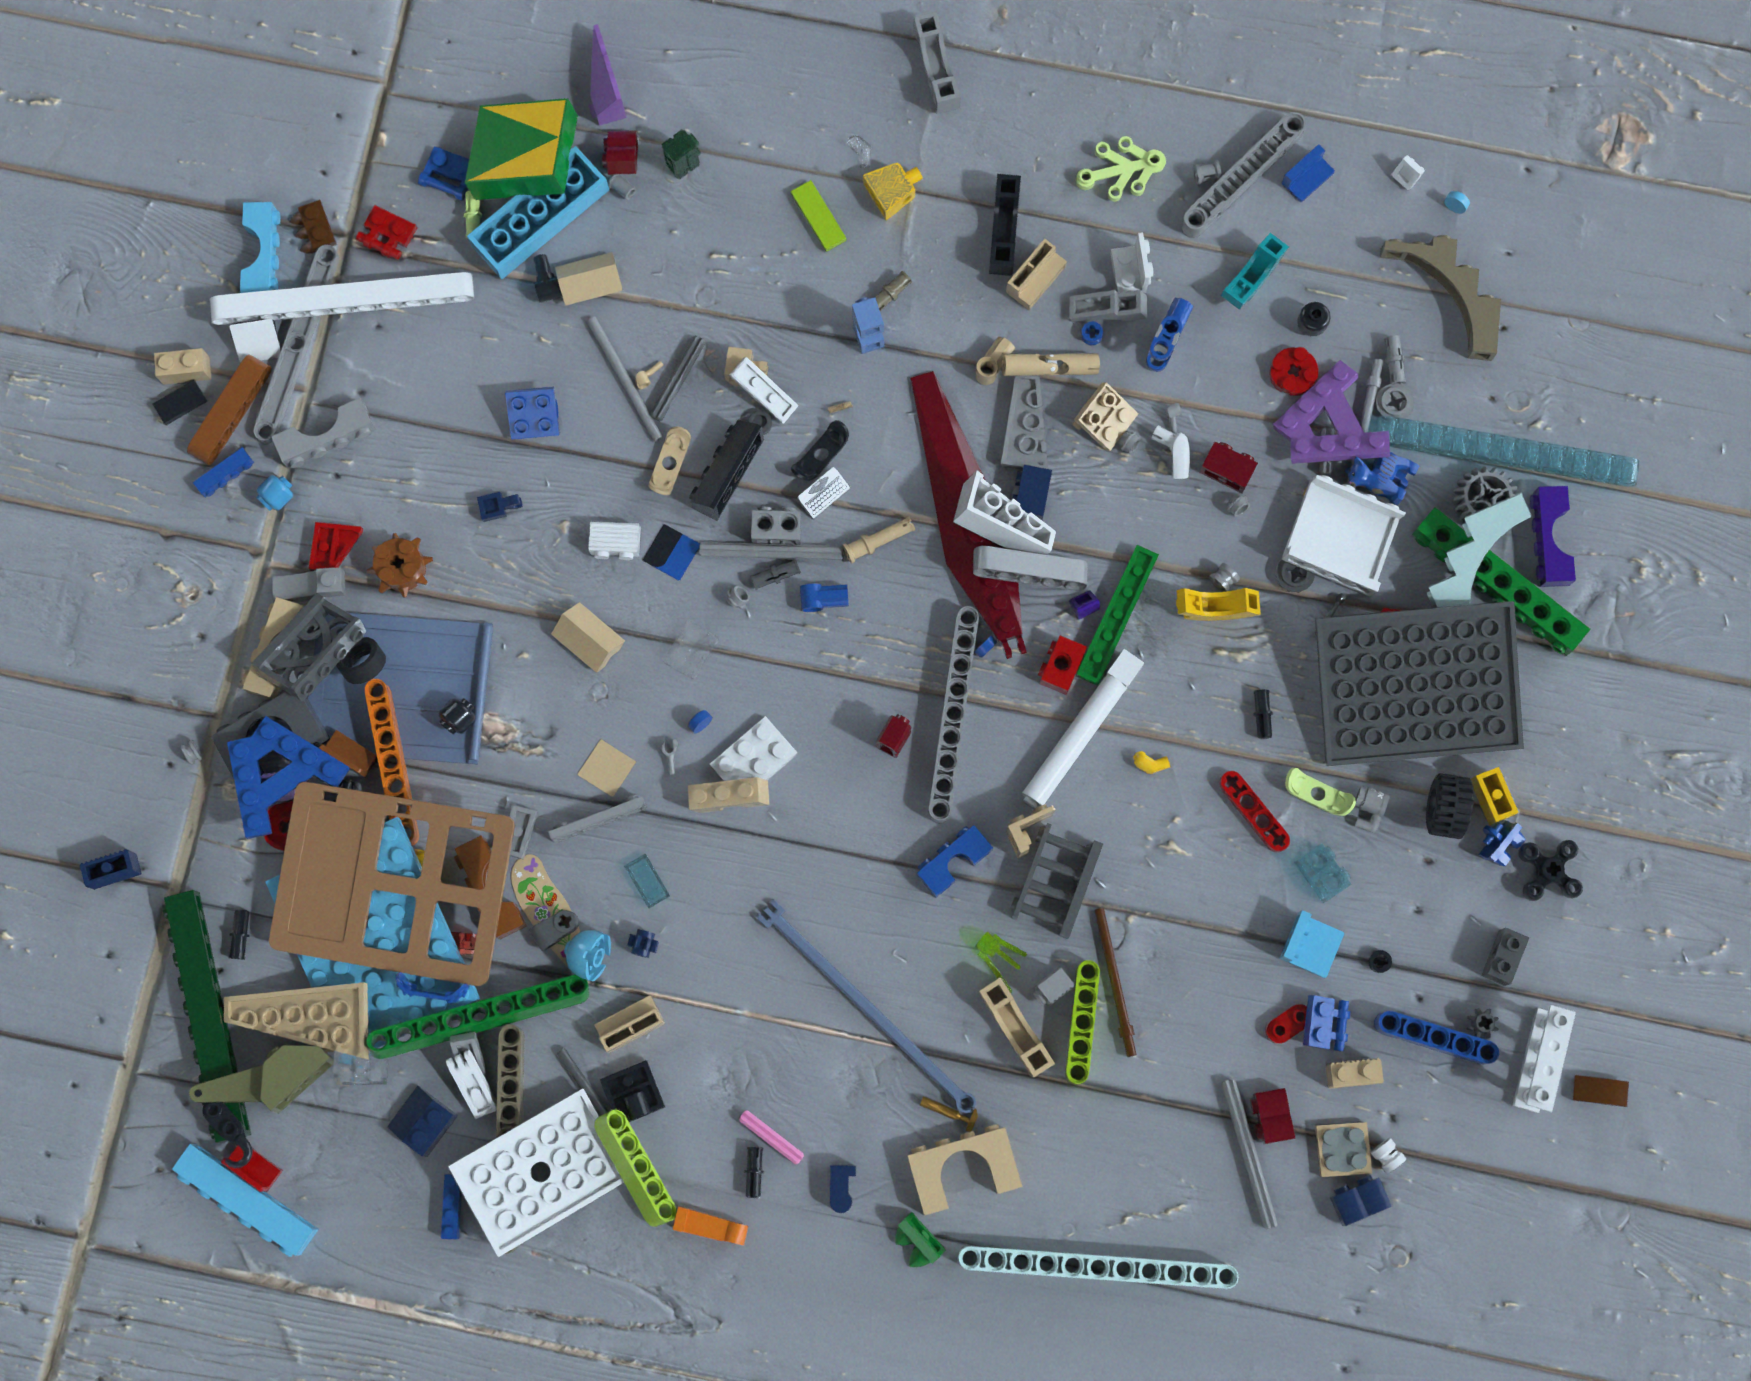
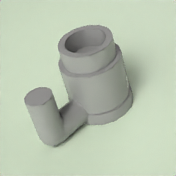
M1360 787L1356 796L1355 806L1372 813L1370 821L1357 817L1354 826L1369 832H1375L1387 808L1390 794L1369 787L1368 789Z

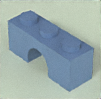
M869 297L858 299L855 304H852L853 329L861 353L864 354L884 347V337L882 334L884 332V322L875 297L871 299Z

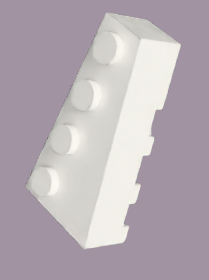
M978 470L963 484L954 523L1006 549L1044 555L1051 552L1056 531L1033 513L1027 514L1015 499L1010 500L1000 492L1001 488L996 484L990 485L983 479L984 475Z

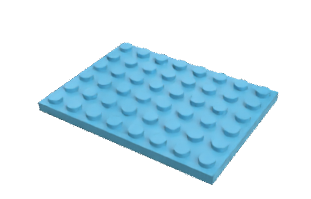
M395 817L384 823L377 870L382 873L419 878L422 867L400 818ZM280 875L265 881L274 903L276 902ZM374 890L371 897L364 945L406 953L409 946L416 898L409 895ZM437 903L428 956L433 959L465 964ZM297 954L311 988L353 983L368 984V1035L377 1029L467 1005L480 999L473 985H469L470 987L464 998L461 996L459 1001L456 1003L452 1002L451 1004H448L446 1000L416 995L409 997L408 994L403 995L402 990L396 986L395 976L399 972ZM403 973L409 982L416 984L417 989L445 994L446 992L456 991L464 985L462 983ZM378 1041L374 1044V1048L378 1049L384 1046L386 1042ZM340 1052L345 1064L360 1058Z

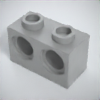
M759 507L758 510H752V543L801 545V511H796L795 508L789 507L782 508V511H772L770 507ZM761 521H769L771 523V526L766 530L758 528ZM787 521L795 523V527L792 530H785L782 528V525Z

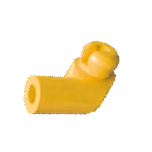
M1138 751L1133 756L1135 766L1147 774H1153L1170 768L1167 756L1153 760L1143 751Z

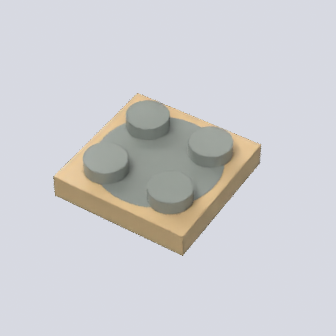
M1367 1122L1315 1126L1320 1177L1372 1174Z

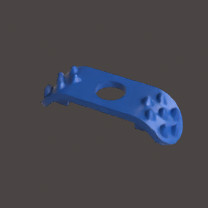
M402 972L397 973L395 976L396 986L402 990L403 995L408 994L409 997L416 995L446 1000L448 1004L456 1003L461 996L464 998L470 987L468 984H464L456 991L440 994L418 990L417 985L409 982Z

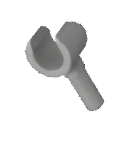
M1174 403L1166 408L1165 413L1170 422L1171 432L1177 435L1175 417L1182 415L1180 405Z
M666 739L662 744V752L667 755L669 775L675 774L674 753L678 746L676 739L673 740V748L666 746Z

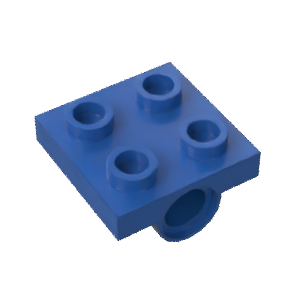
M554 387L507 390L505 392L511 440L559 436L557 399H555Z

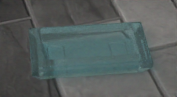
M646 853L624 866L648 908L670 897Z

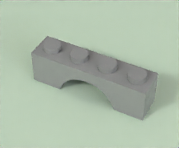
M937 11L915 16L914 32L936 112L939 114L960 109V93L955 75L952 74L947 60L943 32Z
M358 398L338 407V416L335 424L324 434L308 436L292 427L271 437L283 464L287 468H297L310 458H320L333 448H343L349 444V441L368 437L376 428L366 405L361 398Z

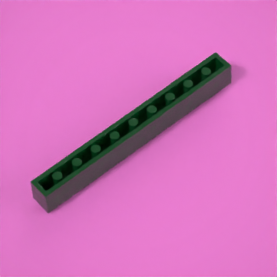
M190 890L164 897L165 904L162 906L165 918L169 920L168 938L175 948L173 962L176 967H179L180 977H178V985L181 992L184 991L185 1001H183V1009L185 1015L189 1016L191 1025L188 1026V1033L190 1039L194 1040L196 1050L193 1051V1057L196 1065L200 1067L199 1084L238 1073L228 1023L224 1022V1003L200 892ZM245 1102L224 1103L242 1123L245 1135H252ZM209 1124V1133L211 1138L215 1139V1143L227 1142Z

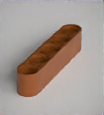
M250 354L242 360L190 441L187 448L188 454L208 465H211L217 459L271 373V366Z

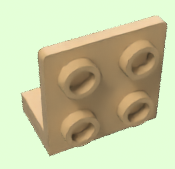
M1044 804L1032 810L1033 813L1026 818L1024 815H1020L1010 820L1006 829V835L1018 859L1028 854L1030 844H1032L1026 830H1021L1052 817L1055 812L1054 806L1047 808V805Z

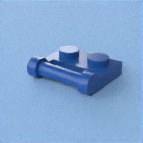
M434 146L424 171L419 176L418 185L433 187L455 195L456 199L463 201L465 193L469 190L465 184L469 159ZM435 173L461 184L457 187L433 178L432 175Z

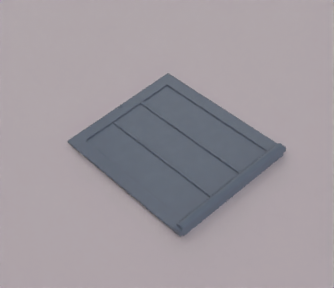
M349 613L361 620L366 629L363 637L374 639L386 655V663L383 669L373 679L382 680L391 689L404 759L478 765L493 624ZM328 614L325 619L328 623L335 619V617ZM338 624L333 628L341 627L342 629H344L347 625ZM322 636L315 640L314 656L322 651ZM370 654L358 659L352 667L364 662ZM335 666L330 674L317 685L313 693L308 696V700L329 738L338 730L377 755L365 697V685L367 682L362 684L349 683L340 673L337 666ZM377 686L373 690L374 697H379L383 693L382 686ZM452 698H456L459 701L465 698L475 707L472 710L476 717L475 721L462 734L455 733L453 735L439 723L441 720L439 718V711ZM381 710L377 715L378 721L385 720L388 716V711ZM387 733L383 736V745H387L392 741V734Z

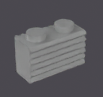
M1059 966L1033 987L1035 989L1033 995L1042 1006L1044 1004L1051 1006L1074 988V983Z

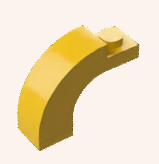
M1186 588L1176 590L1178 614L1184 615V619L1218 621L1261 615L1259 591L1242 588L1215 593L1199 592Z

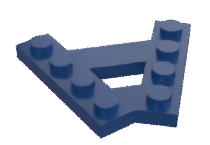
M267 716L264 717L251 737L227 742L246 839L272 834L267 808L294 790L298 784L316 776L330 786L338 787L350 770L349 766ZM273 750L292 762L262 783L258 763L260 758Z

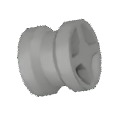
M1222 563L1219 566V570L1216 573H1212L1209 579L1218 590L1226 592L1230 590V586L1233 583H1237L1240 580V577L1233 568L1226 563Z

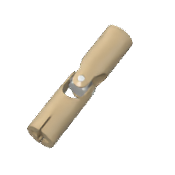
M1098 353L1003 354L1001 360L1003 376H1036L1043 374L1098 375L1100 370ZM1057 360L1063 361L1060 367L1057 365Z

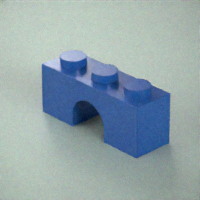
M974 825L970 829L965 826L955 835L958 838L951 845L946 842L936 851L939 854L932 861L930 858H927L918 866L920 871L917 872V877L935 898L955 883L954 877L948 871V863L951 859L959 856L964 857L975 866L993 851L992 845Z

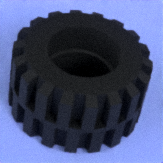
M1442 773L1436 775L1430 787L1426 807V826L1430 835L1455 839L1463 838L1470 824L1474 801V789L1469 777Z

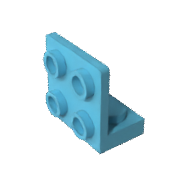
M1302 910L1296 916L1279 959L1326 978L1343 939L1344 932L1310 918L1312 914Z

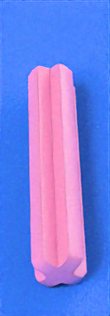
M746 1110L740 1116L739 1121L792 1163L797 1165L803 1159L804 1154L751 1112Z

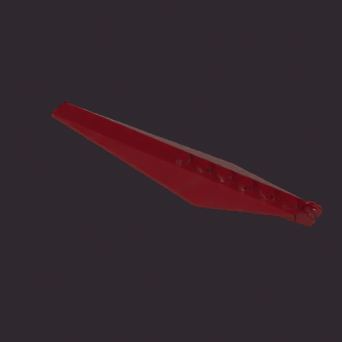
M934 371L911 377L946 565L998 642L1001 643L1005 657L1007 659L1012 658V650L1008 644V641L1016 639L1017 648L1021 655L1025 654L1027 651L1022 638L1019 583L978 577L973 574L974 548L979 546L1004 547L953 522L963 484L977 470L981 474L983 473Z

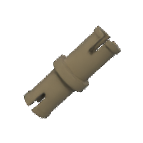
M901 271L888 285L885 284L882 287V291L875 296L880 311L892 300L896 301L898 299L897 295L912 283V280L904 271Z

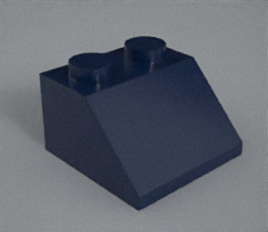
M417 1086L387 1127L420 1156L428 1157L458 1115L423 1088Z

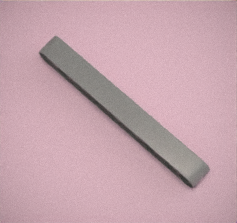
M970 606L961 608L956 617L929 803V817L938 824L944 823L949 819L952 808L979 619L977 610ZM969 614L974 618V622L964 624L961 621V617ZM961 638H966L970 641L971 645L967 648H961L958 646L957 641ZM964 662L967 665V669L964 672H958L955 670L954 664ZM958 685L963 688L964 693L960 696H955L951 693L950 689ZM951 709H956L960 712L961 716L957 720H951L948 718L947 712ZM947 733H952L957 737V741L953 744H947L943 737ZM944 757H949L953 760L954 764L950 768H943L940 765V760ZM941 781L949 783L950 790L945 793L939 792L936 785ZM937 805H942L946 808L947 813L943 817H937L933 813V808Z

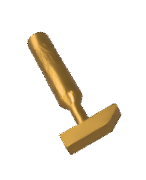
M923 1096L920 1106L940 1113L943 1116L967 1122L968 1125L965 1131L972 1132L978 1118L976 1108L973 1110L971 1117L968 1118L961 1115L958 1110Z

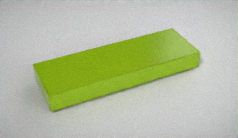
M812 180L791 191L792 197L826 252L847 241L846 236Z

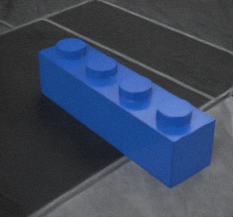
M242 447L195 480L193 484L205 498L212 496L218 488L224 487L228 481L237 478L243 470L251 468L254 461Z
M444 1174L441 1239H459L462 1192L452 1174Z

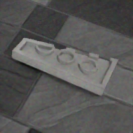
M1015 376L1000 466L1023 470L1024 465L1048 469L1040 376Z

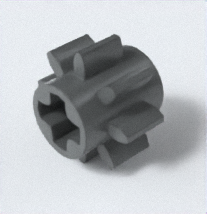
M1477 1008L1475 1009L1476 1016H1467V1019L1471 1021V1026H1468L1467 1030L1476 1032L1475 1037H1480L1483 1033L1486 1039L1491 1038L1490 1031L1499 1030L1495 1026V1021L1499 1017L1491 1016L1490 1008L1486 1009L1483 1014L1481 1009ZM1481 1020L1487 1021L1484 1027H1479L1478 1025Z

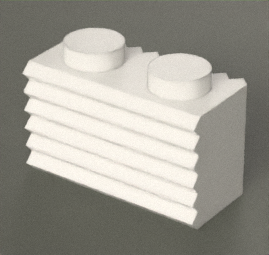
M590 522L589 552L595 558L609 559L611 555L619 556L621 560H633L634 556L639 557L641 535L639 524Z

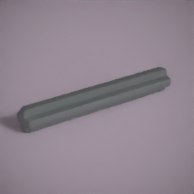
M699 336L692 338L650 413L653 419L657 421L663 420L701 353L705 340Z

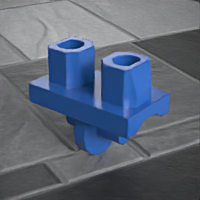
M1506 820L1503 824L1497 822L1493 828L1485 825L1483 832L1487 836L1482 842L1486 846L1478 855L1484 860L1492 861L1499 866H1506L1511 860V856L1505 849L1509 845L1518 849L1526 841L1520 832L1523 827L1517 822L1513 824Z

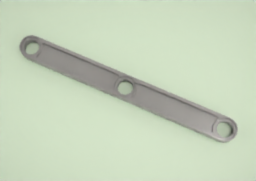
M323 245L318 248L304 287L331 285L339 263V254L333 246ZM329 251L334 254V258L330 262H323L321 260L325 252ZM320 316L293 318L254 425V435L263 444L272 443L271 436L279 433ZM296 338L303 340L301 348H291L292 340ZM264 426H269L272 429L270 436L266 438L260 437V429Z

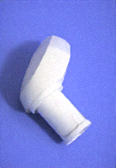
M1158 425L1153 432L1155 435H1152L1151 439L1170 447L1173 478H1188L1190 449L1187 437L1183 433L1176 435Z

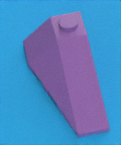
M598 24L593 25L590 90L593 104L588 106L592 119L597 117L600 126L624 119L626 114Z

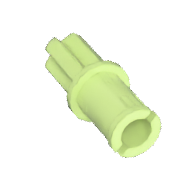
M470 191L465 193L466 212L463 213V216L466 218V238L467 235L480 225V218H482L480 200H475Z

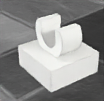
M1407 155L1391 175L1409 190L1415 185L1425 170L1413 158Z

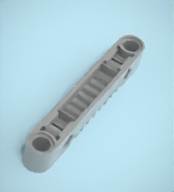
M1291 112L1285 115L1185 212L1181 225L1182 232L1191 238L1202 235L1245 190L1249 189L1252 183L1256 182L1258 177H1261L1272 164H1275L1276 160L1284 156L1301 139L1306 127L1304 116L1298 112ZM1288 125H1294L1298 130H1291L1288 128ZM1195 219L1200 224L1194 226L1190 224L1189 220Z

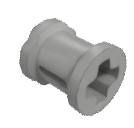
M1218 160L1214 161L1213 164L1201 166L1194 164L1193 166L1194 180L1197 186L1201 185L1202 182L1213 180L1217 182L1222 176Z

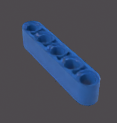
M1394 1011L1380 1013L1374 1020L1375 1029L1382 1035L1477 1064H1491L1499 1057L1498 1046L1489 1040ZM1385 1016L1390 1017L1393 1021V1027L1390 1030L1385 1029L1382 1025V1019ZM1410 1023L1417 1027V1035L1415 1037L1407 1034V1026ZM1434 1031L1441 1034L1442 1041L1439 1045L1434 1044L1431 1040V1034ZM1459 1038L1466 1043L1464 1052L1456 1049V1041ZM1483 1046L1488 1047L1490 1050V1057L1487 1060L1483 1059L1480 1054Z

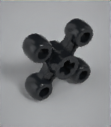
M1564 840L1557 846L1556 854L1549 858L1540 853L1539 847L1531 842L1523 844L1518 850L1519 858L1524 862L1533 864L1536 867L1537 873L1533 881L1524 885L1523 896L1529 901H1537L1543 897L1544 889L1550 883L1558 885L1561 888L1562 894L1567 898L1573 899L1580 896L1583 892L1582 883L1577 879L1568 877L1564 867L1568 860L1577 856L1578 845L1572 840ZM1565 846L1569 847L1570 854L1565 851ZM1527 849L1531 850V856L1527 855ZM1549 866L1550 869L1554 868L1555 873H1547L1546 868ZM1570 885H1573V886H1574V888H1575V891H1574V892H1572V891L1570 890V888H1569ZM1531 887L1535 888L1536 895L1531 893Z

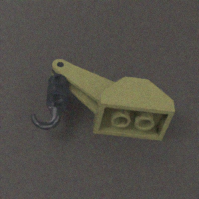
M283 1045L280 1048L276 1046L266 1055L268 1059L261 1066L191 1087L189 1096L194 1102L203 1105L202 1113L204 1118L223 1139L238 1145L243 1150L244 1154L241 1160L237 1162L229 1159L225 1160L228 1166L241 1168L247 1165L251 1160L253 1152L252 1146L246 1138L242 1123L224 1103L263 1102L270 1111L279 1114L336 1063L332 1056L320 1046Z

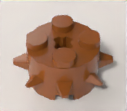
M393 533L392 539L372 547L375 553L373 556V566L367 569V573L375 574L381 580L380 593H384L391 588L394 591L400 592L403 598H405L408 591L416 588L417 584L426 585L428 583L424 577L426 574V564L432 562L433 558L423 556L419 551L420 538L417 537L409 541L399 538L397 533ZM403 562L404 564H400L401 568L397 569V563Z

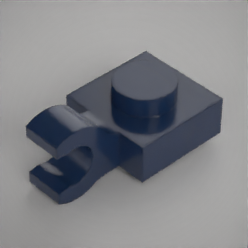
M501 492L477 497L483 522L507 517V509L523 507L521 497L518 494L503 498Z

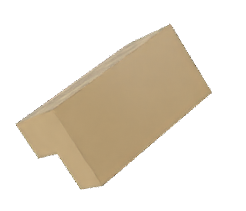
M1046 239L1040 243L1007 282L1006 293L1028 310L1033 307L1067 265V261L1055 253L1056 247Z
M613 252L555 267L565 306L623 291Z
M580 602L561 615L551 633L596 673L606 666L610 657L617 653L625 642L623 638Z
M649 995L596 1023L594 1026L606 1052L612 1053L665 1025V1022L652 996Z

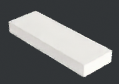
M744 357L729 375L781 424H784L798 407L785 392L747 357Z

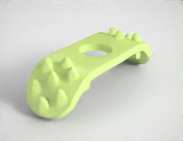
M1295 767L1291 768L1287 773L1285 786L1287 791L1293 796L1337 816H1345L1353 810L1356 798L1352 794L1332 788L1307 776ZM1316 787L1321 788L1325 794L1324 799H1313L1311 790Z

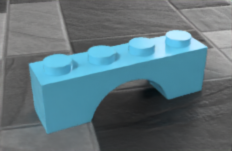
M243 202L242 225L248 234L260 240L261 248L256 261L251 266L241 270L240 293L278 290L275 270L279 269L276 247L280 245V238L277 233V225H280V212L276 210L272 202Z

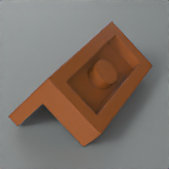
M338 730L334 732L326 746L323 744L319 746L321 750L349 766V768L363 777L367 776L377 761V755Z

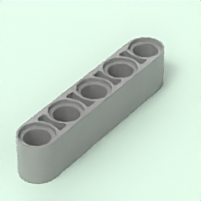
M979 546L973 550V574L978 577L1074 591L1084 590L1088 587V564L1083 560L990 546Z

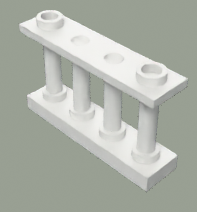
M1553 1005L1549 1006L1548 1011L1540 1008L1535 1009L1512 1106L1539 1113L1540 1109L1552 1112L1576 1012Z

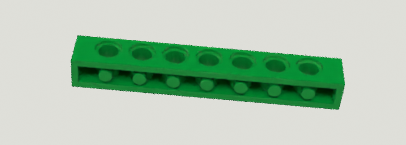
M1436 507L1432 509L1412 534L1416 537L1415 540L1419 545L1430 548L1435 552V557L1446 563L1444 558L1448 557L1447 551L1474 540L1472 536L1467 537L1464 529ZM1436 533H1442L1446 537V542L1438 541ZM1491 550L1485 554L1481 562L1485 572L1480 573L1476 571L1473 586L1481 593L1486 592L1493 598V602L1514 601L1515 620L1517 622L1528 625L1535 636L1551 643L1552 649L1557 653L1567 656L1573 652L1591 629ZM1494 579H1501L1504 583V588L1497 587ZM1514 594H1520L1524 602L1522 604L1517 603L1514 600ZM1533 609H1539L1543 614V619L1536 618L1533 614ZM1553 624H1557L1562 628V634L1554 632Z

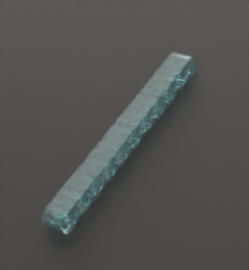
M1391 416L1378 417L1376 432L1389 431L1390 447L1619 486L1632 487L1637 485L1640 461L1636 458Z

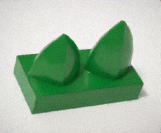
M913 1212L898 1224L895 1244L910 1245L914 1243L916 1245L910 1255L909 1267H922L929 1263L933 1264L946 1251Z

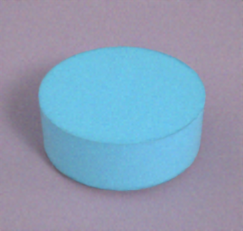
M1458 191L1449 192L1444 200L1446 207L1458 214L1464 213L1470 205L1469 199Z

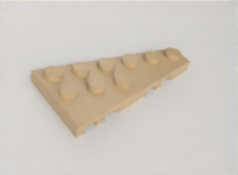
M367 983L224 997V1022L369 1060V1048L367 1045Z

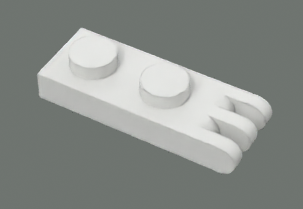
M468 1050L464 1052L466 1062L463 1056L458 1054L455 1056L457 1066L453 1058L446 1059V1064L473 1116L477 1119L497 1111V1100L472 1052Z

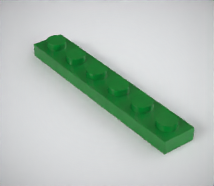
M1136 545L1078 669L1077 677L1094 685H1099L1159 554Z

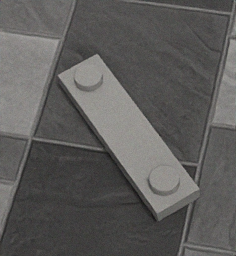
M637 795L625 798L623 804L570 824L567 821L558 823L553 826L554 830L548 831L551 840L554 843H558L643 811L647 808L645 800L642 796L638 798Z

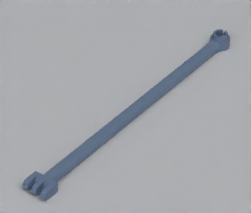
M772 899L769 903L776 910L772 912L765 906L762 910L769 916L766 920L761 914H758L756 918L767 929L774 925L956 1102L957 1109L960 1112H972L969 1107H962L961 1101L964 1098L969 1099L971 1102L970 1106L975 1109V1097L970 1093H964L782 917L785 910Z

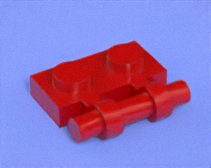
M374 205L363 224L370 232L364 234L359 231L356 235V240L362 242L364 247L380 251L387 258L393 257L399 260L402 251L396 249L397 245L399 244L407 248L418 227L416 224ZM381 235L389 239V241L383 243L377 239Z

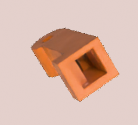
M678 1206L673 1230L744 1245L749 1226Z

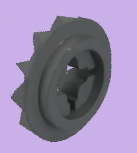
M1281 560L1276 567V578L1279 585L1288 592L1299 593L1308 589L1314 581L1315 573L1298 567V574L1301 577H1297L1291 582L1292 575L1288 571H1293L1297 566Z

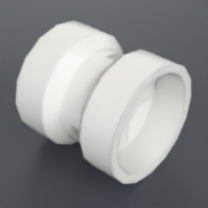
M1391 1138L1385 1140L1371 1151L1372 1156L1382 1163L1381 1168L1386 1174L1396 1169L1407 1159L1402 1152L1397 1151L1395 1143Z

